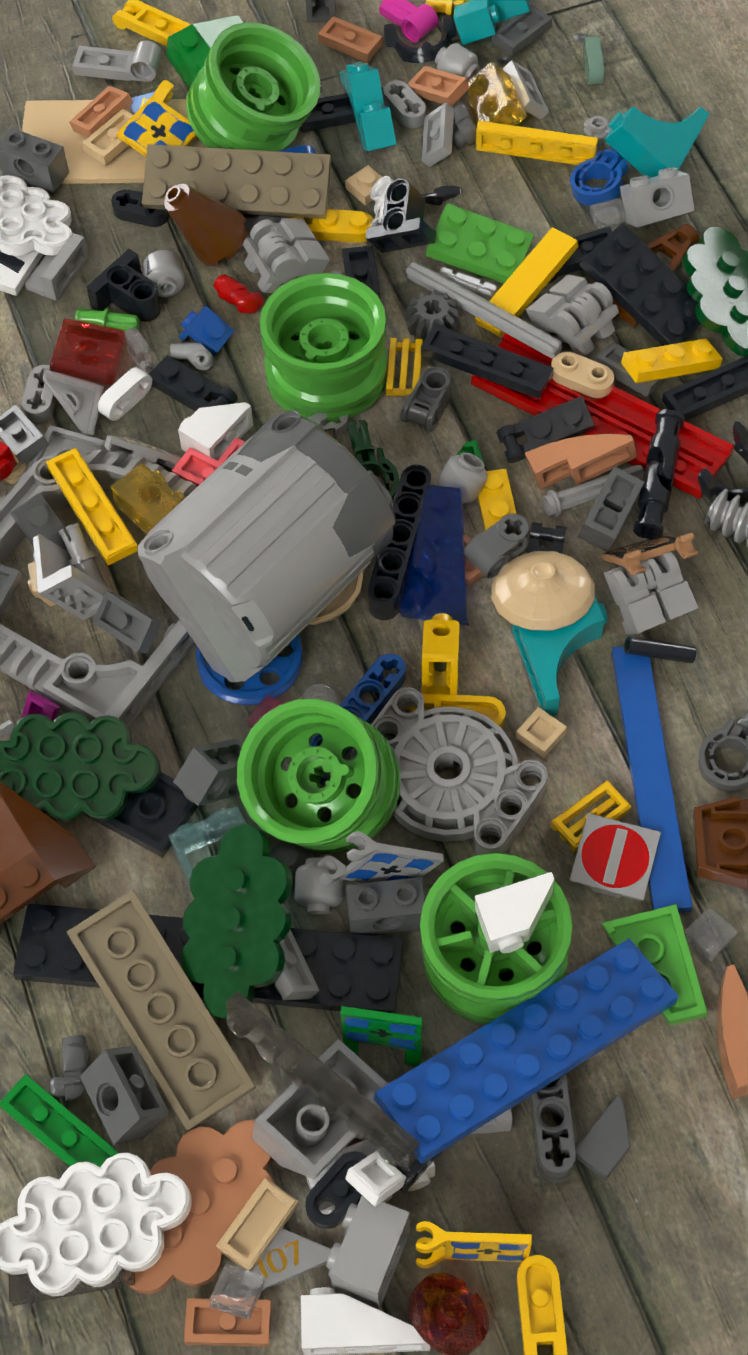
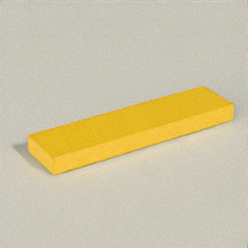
M478 121L476 128V150L574 165H579L588 159H593L597 153L598 138L485 121Z
M552 227L489 302L519 318L579 247L578 241ZM475 317L477 325L502 338L505 332Z
M73 448L46 461L48 470L108 566L138 551L136 541L77 448Z

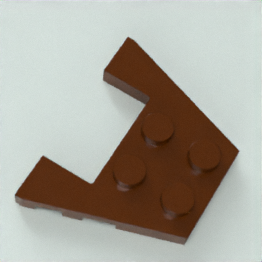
M734 797L694 807L693 826L697 876L748 890V799L740 800L739 797Z

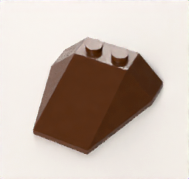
M0 781L1 924L58 883L66 889L96 868V866L72 833Z

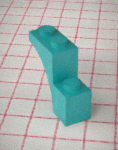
M470 0L455 6L454 21L462 44L465 45L496 35V24L498 22L530 12V0Z
M363 62L346 65L347 70L339 72L341 84L349 96L354 111L362 149L371 151L397 145L391 111L389 107L384 106L378 69L369 67L368 63Z

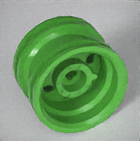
M245 22L234 24L223 30L215 39L208 52L204 66L197 73L186 96V111L189 123L197 137L208 148L259 151L288 149L296 138L299 127L306 121L317 104L320 95L319 74L311 56L290 35L262 23Z
M318 273L293 279L279 287L268 298L262 308L260 317L263 351L265 352L266 382L273 400L283 410H296L301 416L306 418L315 413H326L328 416L326 423L339 421V417L348 415V419L357 416L369 409L380 398L386 386L388 372L385 348L387 331L384 306L373 290L355 278L341 274Z
M297 699L271 710L250 730L242 745L237 762V785L241 801L249 816L262 830L277 839L294 843L307 849L323 853H336L358 848L356 844L346 842V838L353 832H362L373 839L387 825L396 809L400 794V768L396 754L387 738L373 725L333 702L320 699ZM317 734L322 735V744L312 747L310 743L312 737ZM348 747H353L357 751L356 757L350 761L345 760L344 757ZM289 757L292 758L288 771H284V760ZM326 772L331 777L330 781H325L326 786L320 784V779L325 778ZM351 784H358L361 787L359 797L351 798L348 795L347 790ZM290 794H295L298 798V803L294 808H289L287 805V797ZM324 807L329 808L332 813L331 819L327 822H323L320 819Z
M500 853L476 855L456 863L438 878L430 888L423 904L420 930L425 974L430 986L446 1007L457 1015L475 1023H490L524 1001L537 996L544 989L558 982L566 975L572 919L569 904L562 889L555 881L553 893L529 941L523 942L524 946L516 951L501 953L498 950L490 953L475 911L476 895L547 873L531 861L515 855ZM458 922L464 925L465 932L453 934L450 927L453 923ZM532 942L539 943L542 947L541 951L536 955H530L526 951V947ZM471 960L476 966L475 969L471 972L464 971L460 966L462 961ZM513 972L514 977L510 981H502L499 978L500 973Z

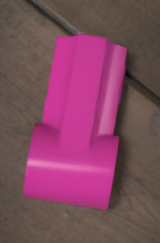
M383 0L379 6L380 15L400 26L405 37L414 43L421 40L439 24L437 13L427 4L417 7L408 0Z

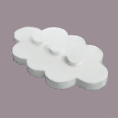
M10 175L0 176V251L13 256L25 255L33 250L44 255H57L72 235L71 228H69L72 221L69 206L58 200H50L49 193L44 189L27 187L26 182L19 177Z
M118 1153L108 1158L101 1167L89 1162H78L70 1166L63 1173L60 1180L50 1176L38 1177L29 1182L21 1191L18 1198V1216L0 1223V1269L11 1275L28 1273L31 1283L39 1291L49 1296H63L72 1291L80 1281L93 1287L105 1286L118 1276L122 1268L131 1272L144 1271L152 1267L162 1255L164 1249L163 1232L180 1225L187 1218L192 1206V1195L188 1186L178 1176L170 1173L151 1175L146 1163L137 1155L131 1153Z

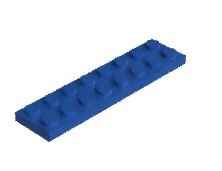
M629 938L544 989L537 996L524 1001L377 1090L374 1100L419 1162L423 1164L677 1003L679 996Z

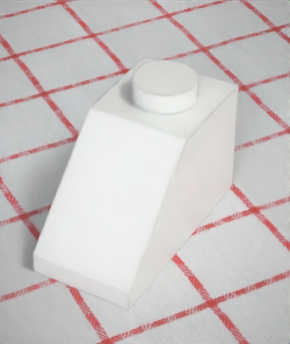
M243 402L199 408L191 417L184 419L178 429L181 449L186 452L189 448H192L218 461L234 438L241 439L253 426L251 405Z
M552 872L475 896V911L490 953L498 950L501 953H510L523 947V942L529 941L553 893L554 877Z

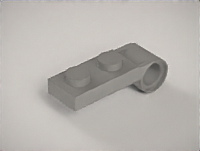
M151 41L140 42L135 52L79 46L72 65L73 73L79 76L149 82L156 76L162 57V50L156 43Z

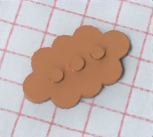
M255 1120L237 1122L224 1135L211 1127L191 1129L179 1141L175 1157L161 1159L153 1165L150 1170L151 1175L170 1173L178 1176L185 1182L192 1195V1206L187 1218L180 1225L163 1232L164 1249L160 1259L152 1267L139 1272L121 1269L122 1277L131 1289L141 1294H153L165 1288L174 1278L186 1286L199 1287L208 1284L217 1276L221 1269L224 1255L217 1250V1243L264 1178L274 1183L271 1176L265 1171L273 1158L252 1140Z

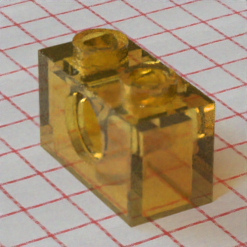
M143 462L111 485L115 506L146 535L186 498L179 490L174 492L160 472L157 470L151 471Z

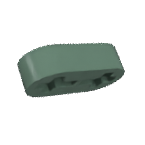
M586 36L583 38V61L587 85H601L604 78V65L600 37Z

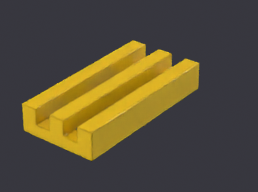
M390 338L386 396L408 397L414 390L420 379L421 345L423 344V339H416V343H410V338H403V342H397V338ZM397 351H402L399 388H393ZM409 352H415L412 389H406Z
M608 780L551 821L550 827L555 832L558 831L560 833V838L570 844V849L574 853L578 851L582 834L578 837L574 835L584 829L587 814L569 828L565 824L606 794L611 796L604 803L589 812L590 814L601 816L616 804L619 806L606 815L605 818L619 821L631 812L632 806Z

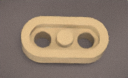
M573 352L559 353L552 360L551 367L554 368L552 379L562 386L593 398L605 397L613 389L614 374L606 365Z

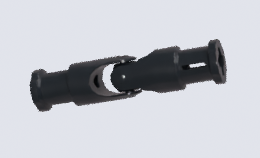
M664 409L656 413L655 435L650 439L642 480L644 484L638 499L640 512L633 532L641 538L654 540L659 539L663 535V515L669 508L674 473L681 445L678 437L685 420L683 414L676 410Z

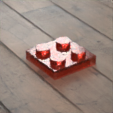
M64 318L51 357L50 370L76 378L113 385L126 344L127 331Z

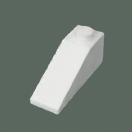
M314 1288L310 1290V1295H301L303 1355L430 1351V1345L420 1336L414 1326L350 1296L335 1294L334 1288ZM426 1332V1336L424 1334L423 1336L430 1342V1335Z

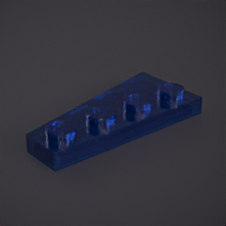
M427 485L399 610L402 617L432 620L434 615L445 613L450 615L453 620L458 621L460 625L469 626L466 598H468L467 583L465 580L466 557L464 556L463 536L465 534L463 493L460 488Z

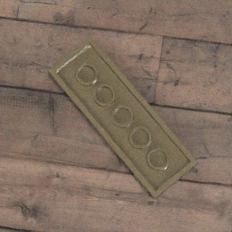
M148 144L142 206L149 209H165L164 201L167 191L175 185L187 184L241 214L326 219L332 158L330 154Z
M133 890L67 931V934L187 1131L197 1128L256 1089L250 1076Z

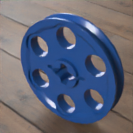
M299 635L288 644L294 649L291 655L287 657L277 655L268 665L244 681V686L239 690L228 689L225 686L228 679L213 671L205 663L206 659L199 648L196 647V661L200 677L205 686L214 695L227 702L239 705H256L271 701L286 692L300 673L302 649ZM267 673H275L280 677V680L274 685L268 686L260 681L261 677Z

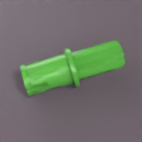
M78 308L75 314V326L79 329L101 330L104 334H109L110 331L136 334L139 331L140 319L136 315L112 313L111 309L107 308L104 311Z

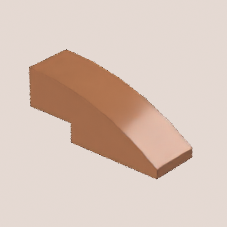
M597 434L567 438L525 452L529 469L540 490L569 476L572 477L577 486L611 470L614 466L618 467L637 458L632 436L623 434Z
M733 964L727 966L721 980L716 1019L718 1052L723 1075L732 1100L748 1095V994Z

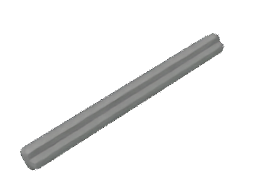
M416 261L407 267L408 279L431 292L434 290L439 296L447 293L449 300H455L458 307L544 355L554 358L561 352L562 343L553 336Z

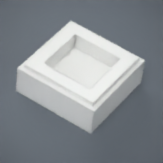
M376 1150L348 1169L345 1179L376 1207L403 1187L406 1176Z

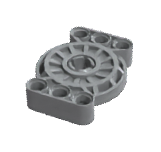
M404 687L393 694L371 724L382 735L386 733L396 735L393 740L388 741L396 754L400 768V794L397 801L399 806L396 805L392 815L409 831L426 839L451 842L464 841L474 837L476 855L506 854L546 795L548 780L546 767L536 760H525L518 763L512 742L502 728L487 716L471 709L439 707L425 711L422 694L415 688ZM406 706H414L417 708L415 711L411 713H404L401 711V709ZM353 748L350 754V760H353L357 755L355 748ZM458 763L461 774L454 779H443L436 774L435 768L439 771L444 768H454ZM526 778H534L540 783L535 786H527L522 781ZM513 806L518 808L520 812L515 815H507L502 810L505 807ZM487 835H494L500 841L496 844L488 845L481 839Z

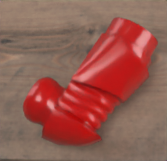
M222 274L214 281L213 287L217 291L218 297L237 306V310L240 313L254 314L257 309L263 306V296L259 292L250 293L246 286L234 278Z

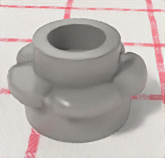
M594 116L584 122L585 128L583 132L585 136L598 138V144L606 142L604 139L611 128L608 127L609 123L606 118Z

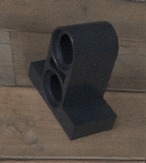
M394 180L388 186L385 193L382 224L368 227L366 240L382 253L435 243L436 231L423 220L425 211L424 196L407 180Z
M131 249L125 251L86 286L90 306L94 310L104 311L113 303L126 313L136 315L140 321L144 322L152 321L160 314L161 308L156 284L142 275L139 256Z

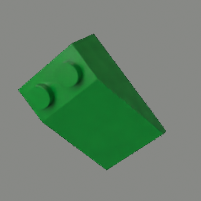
M239 15L194 23L168 37L166 57L189 89L197 73L204 66L208 52L218 35L234 24L244 23Z

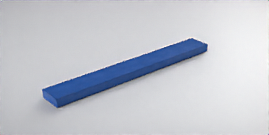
M612 647L611 655L638 824L640 827L661 832L648 881L652 910L676 904L679 913L691 912L692 902L650 657L626 654L624 647Z

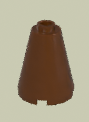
M187 184L175 185L167 191L164 201L165 209L198 260L206 266H218L220 264L217 261L224 257L229 260L239 251L247 237L248 231L244 228V222L247 223L246 218L240 212Z

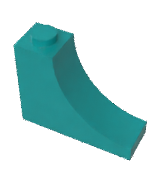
M633 106L624 114L618 112L608 124V127L611 129L604 141L643 176L646 175L648 178L659 176L658 171L662 169L676 167L677 171L679 170L706 122L709 113L700 106L681 122L670 123L653 119Z
M594 597V602L585 616L572 625L563 628L543 631L528 630L513 624L511 625V631L539 706L551 716L558 715L560 696L556 679L561 667L580 647L602 638L604 624L608 622V617L604 604L598 603L596 597Z

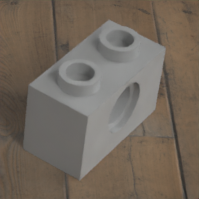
M676 167L666 168L658 171L659 176L648 178L646 175L630 179V184L620 186L626 223L635 227H641L695 211L689 174L677 171ZM657 189H660V198L654 203L653 194Z

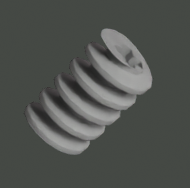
M725 488L712 503L704 524L710 521V529L714 532L722 527V535L726 538L735 532L734 541L738 544L747 538L746 547L748 548V502L743 507H740V495L738 494L731 501H728V489Z

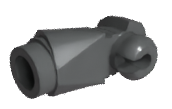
M457 101L452 107L454 108L453 121L459 130L453 132L452 139L457 147H463L466 143L470 146L476 140L477 125L474 124L471 108L462 101Z
M68 1036L62 1039L63 1077H53L50 1080V1095L55 1099L64 1097L65 1102L72 1101L86 1092L80 1075L88 1068L90 1057L85 1036Z

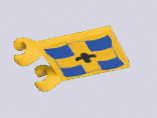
M163 80L151 98L117 132L116 137L146 157L148 144L188 146L197 135L189 120L166 104L173 97L172 90L174 85L168 80Z
M423 1221L416 1225V1231H428L433 1239L428 1237L418 1239L416 1241V1250L424 1254L432 1252V1255L428 1259L417 1258L416 1265L420 1268H430L443 1260L522 1262L529 1257L532 1234L446 1232L431 1222Z

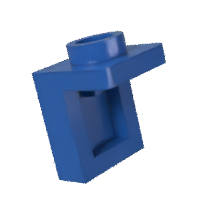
M205 305L198 313L192 310L180 325L185 329L178 338L184 341L187 336H190L195 342L201 343L214 356L235 330Z

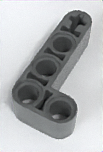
M566 1074L556 1079L557 1084L550 1088L543 1087L529 1096L537 1168L542 1178L550 1183H561L567 1180L573 1171L576 1159ZM547 1113H554L560 1117L562 1124L557 1127H549L542 1122L541 1117ZM558 1142V1158L563 1161L560 1167L555 1166L554 1161L550 1159L552 1143Z

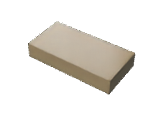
M264 1178L217 1243V1250L251 1273L299 1205L298 1200L267 1178Z

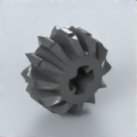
M433 290L430 295L420 292L418 299L411 298L409 308L405 312V321L407 322L410 335H416L417 339L425 340L434 324L456 331V327H458L460 322V314L458 313L455 300H449L447 293L439 296Z

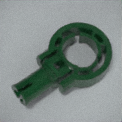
M356 420L350 422L347 425V431L349 432L353 456L366 471L371 470L375 476L382 477L385 480V488L389 490L390 480L393 481V487L389 493L394 501L399 484V474L396 467L385 458L383 448H377V455L375 456L367 421L359 420L360 428L358 430Z

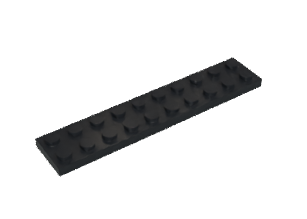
M28 904L13 971L15 980L100 988L67 934L68 930L100 910ZM149 915L181 966L182 951L190 939L183 927V918ZM290 928L319 988V992L310 999L283 1000L274 982L269 986L255 987L253 1003L333 1011H341V1006L396 1014L403 938ZM190 980L200 998H204V984Z

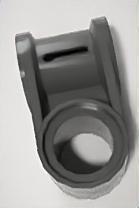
M435 366L423 372L414 390L408 395L403 404L400 416L402 421L408 422L411 420L421 424L429 432L435 430L441 415L451 399V378L446 369Z
M508 514L502 517L497 523L474 537L464 549V556L486 578L491 579L495 577L505 564L526 551L529 532L527 520L518 514Z

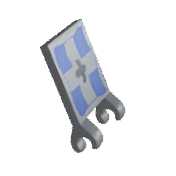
M357 831L346 838V842H352L358 847V850L352 849L347 853V858L353 862L345 866L333 856H324L317 862V866L326 867L329 874L322 873L319 875L318 882L328 885L342 879L371 883L423 877L442 863L444 856L441 853L376 843L366 834Z

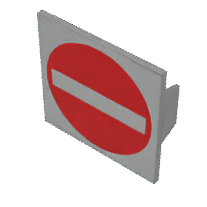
M588 813L569 882L590 887L593 892L616 898L624 896L644 901L661 832Z

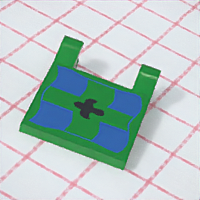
M341 1006L340 1017L343 1043L357 1056L359 1055V1043L406 1049L404 1064L419 1066L421 1064L424 1041H422V1017Z

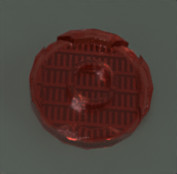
M431 1273L415 1286L409 1297V1315L413 1326L422 1339L438 1352L446 1355H469L481 1345L489 1331V1315L484 1302L477 1293L472 1295L465 1288L468 1284L462 1279L447 1273Z

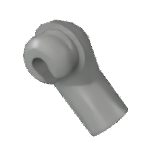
M171 343L170 355L173 359H187L199 370H207L213 364L212 354L201 343Z

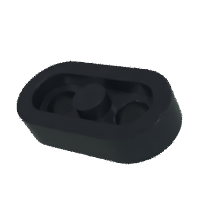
M357 1151L343 1154L309 1191L305 1207L309 1220L315 1226L322 1229L334 1228L343 1222L351 1203L358 1205L362 1194L345 1178L348 1169L366 1158L367 1155ZM328 1201L334 1204L335 1208L332 1213L323 1214L320 1212L319 1207L323 1202Z

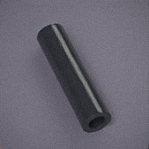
M630 636L626 638L624 643V652L630 655L690 664L696 658V648L694 646Z

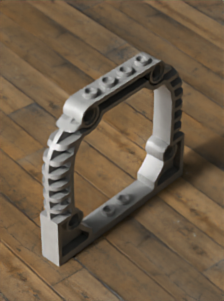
M96 449L90 454L82 456L102 489H112L131 495L166 515L197 488L196 484L181 479L179 475L164 470L158 464L147 462L144 457H131L132 454H129L128 451L108 452L107 449ZM45 456L36 461L28 472H24L19 477L17 484L8 495L0 499L1 565L26 537L10 514L13 510L38 493L43 495L52 510H60L70 505L47 468L46 461L55 456ZM179 619L176 624L173 623L168 627L163 641L143 666L132 660L108 665H96L93 658L84 653H74L66 659L60 658L0 624V672L9 675L17 682H21L31 690L40 693L46 699L59 705L60 711L63 713H80L89 722L100 716L110 715L119 718L129 728L195 642ZM86 675L82 679H75L77 676Z

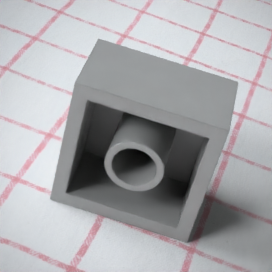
M362 1195L358 1205L351 1203L343 1222V1228H346L345 1238L342 1245L334 1244L326 1267L329 1268L328 1277L331 1278L332 1288L335 1289V1293L345 1294L380 1310L410 1234V1212L385 1202H381L374 1207Z

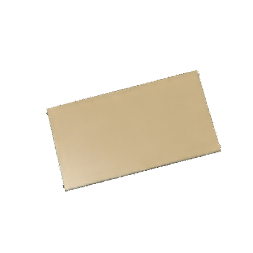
M171 99L166 103L188 119L186 99ZM93 100L26 101L22 132L64 147L69 174L61 184L144 183L146 157L131 146L125 148L106 165L83 151L82 142L88 137L74 132L69 121ZM129 106V107L126 109V111H128V112H130L131 114H133L132 111H131V108H130V106ZM198 137L188 145V147H206Z

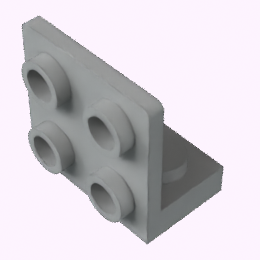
M41 534L33 537V557L36 563V586L38 593L82 620L95 615L105 592L114 591L70 565L69 560L71 557L68 551Z

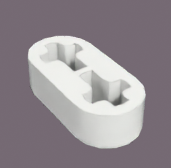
M137 367L130 369L101 396L98 402V411L112 421L119 420L149 392L152 385L151 376Z

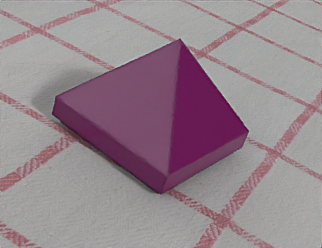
M31 690L28 692L21 719L27 715L40 714L54 721L58 717L60 706Z

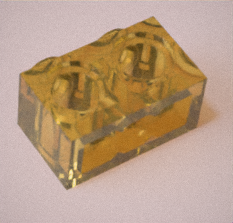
M490 62L468 82L470 85L468 101L478 115L476 119L477 124L478 121L516 126L527 117L510 75L495 63Z

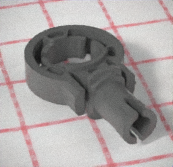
M748 709L743 718L738 720L735 728V719L729 718L724 728L710 733L700 747L698 764L701 775L708 784L718 790L735 792L748 787V775L744 777L748 773ZM723 747L734 748L742 752L747 760V765L741 771V776L744 778L739 779L738 772L727 773L719 769L713 759L715 752ZM709 748H711L709 755L711 771L705 762V754Z

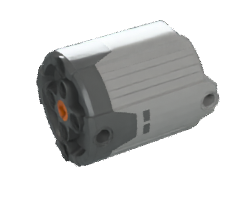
M290 410L275 414L152 528L138 545V557L142 561L143 567L153 586L180 619L212 670L226 677L230 682L246 681L268 665L390 544L393 538V525L396 523L394 510L391 505L393 500L388 490L378 481L371 470L366 471L344 446L323 431L322 425L301 416L296 410Z

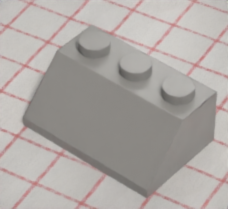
M338 1039L255 1119L252 1140L280 1166L315 1179L382 1111L374 1100V1096L377 1090L388 1083Z

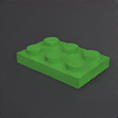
M447 203L435 229V243L428 245L425 256L504 284L525 260L534 234Z

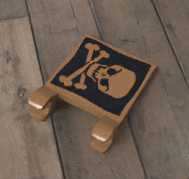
M693 533L679 537L663 534L659 539H645L601 553V558L603 561L624 566L629 574L634 576L646 572V568L642 566L640 561L677 550L683 559L699 554L698 550H695L692 545Z

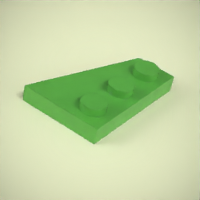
M676 904L602 923L603 929L615 946L630 938L678 994L677 1003L661 1013L669 1026L708 1017Z

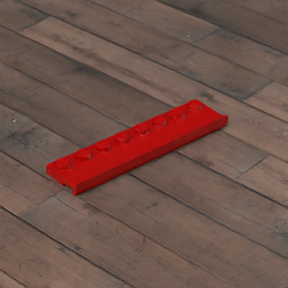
M507 333L503 335L502 342L498 345L499 348L551 366L553 358L544 355ZM471 376V385L533 416L583 396L596 429L580 436L597 434L631 435L634 440L637 458L626 463L632 466L641 465L645 472L650 439L655 435L657 426L655 424L656 413L661 409L614 386L607 396L593 398L562 386L551 379L539 400L478 376ZM684 421V426L680 429L678 437L681 445L672 486L701 499L704 494L701 493L698 474L702 469L706 468L715 478L729 457L732 456L734 445Z

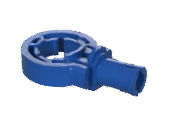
M611 148V150L606 149L603 152H598L593 159L580 163L570 176L574 198L586 206H601L615 200L621 194L620 186L624 185L623 176L629 170L626 159ZM592 178H595V180H608L605 183L604 190H602V187L592 188L587 186L585 182Z

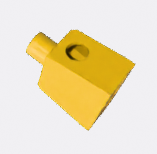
M445 613L436 614L432 617V620L424 621L421 694L457 695L460 623ZM434 662H446V670L442 672L436 671L434 669Z

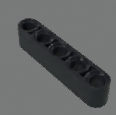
M419 464L406 467L401 474L392 504L396 522L393 525V538L390 544L377 556L368 586L369 611L373 617L379 620L393 619L400 610L431 501V473L429 469ZM395 568V569H398V570L389 571V570H387V569ZM380 597H388L389 599L381 600V599H378V598H380Z

